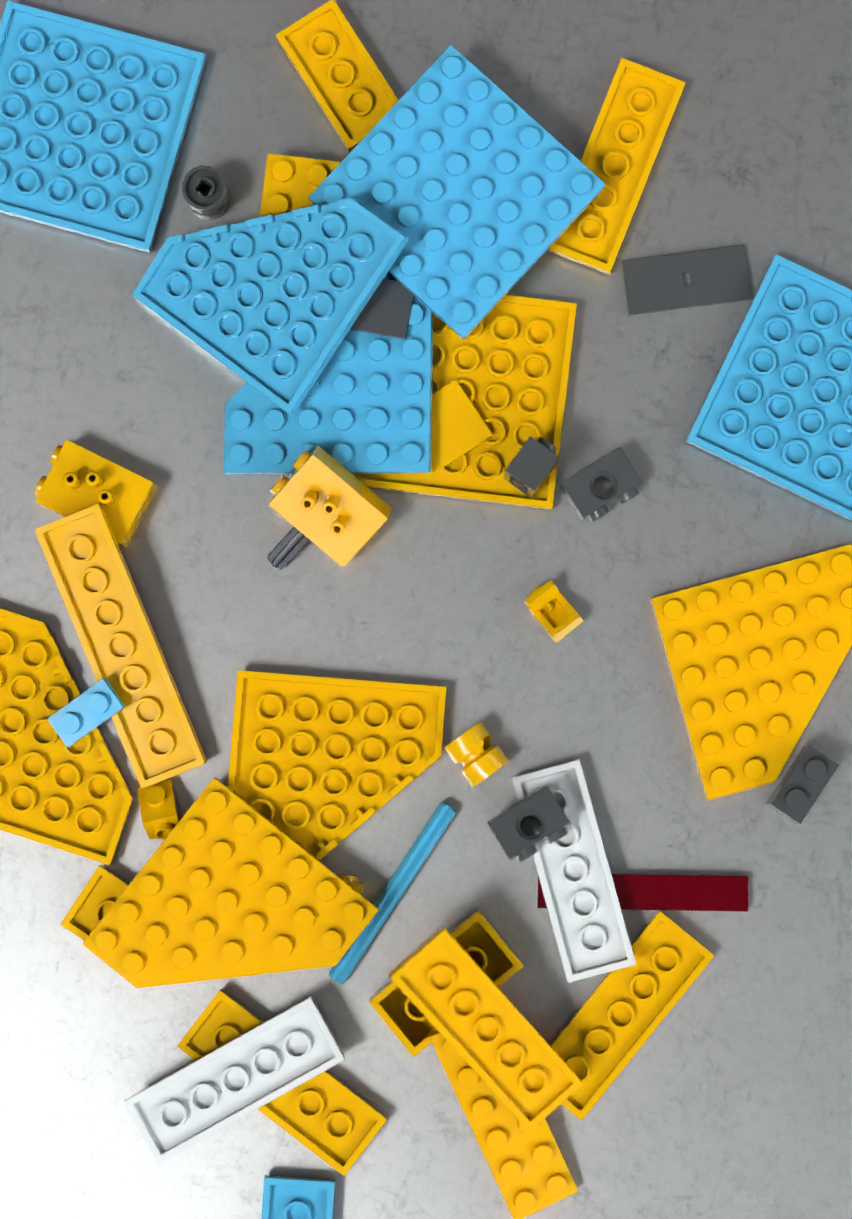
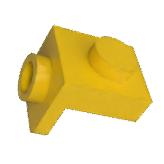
M552 580L536 587L524 601L534 618L556 643L583 622L581 616L559 592Z
M172 781L155 783L143 789L137 787L142 824L149 839H166L180 821Z

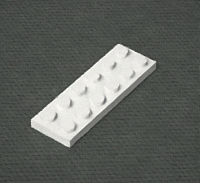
M580 759L513 777L512 780L519 803L548 786L571 825L566 827L567 835L552 844L547 839L535 846L538 852L533 855L567 982L570 983L636 965ZM528 817L524 820L528 836H534L539 833L541 822L538 818Z
M312 996L126 1099L124 1103L157 1164H160L344 1061L345 1056Z

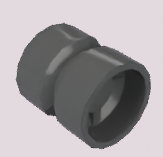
M200 165L192 168L185 175L182 182V193L190 211L196 217L203 220H214L227 212L231 201V194L224 176L218 169Z

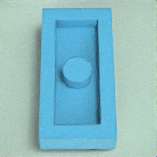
M104 678L47 719L66 747H70L125 708L126 705L108 679Z

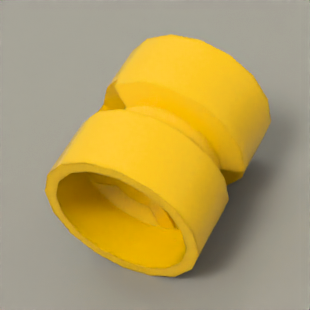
M481 722L444 747L455 763L463 764L462 773L472 787L509 762L498 745L491 746V735Z

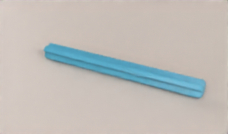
M444 802L439 804L375 901L374 905L380 909L337 965L333 966L329 971V976L340 984L346 982L455 816L456 810Z

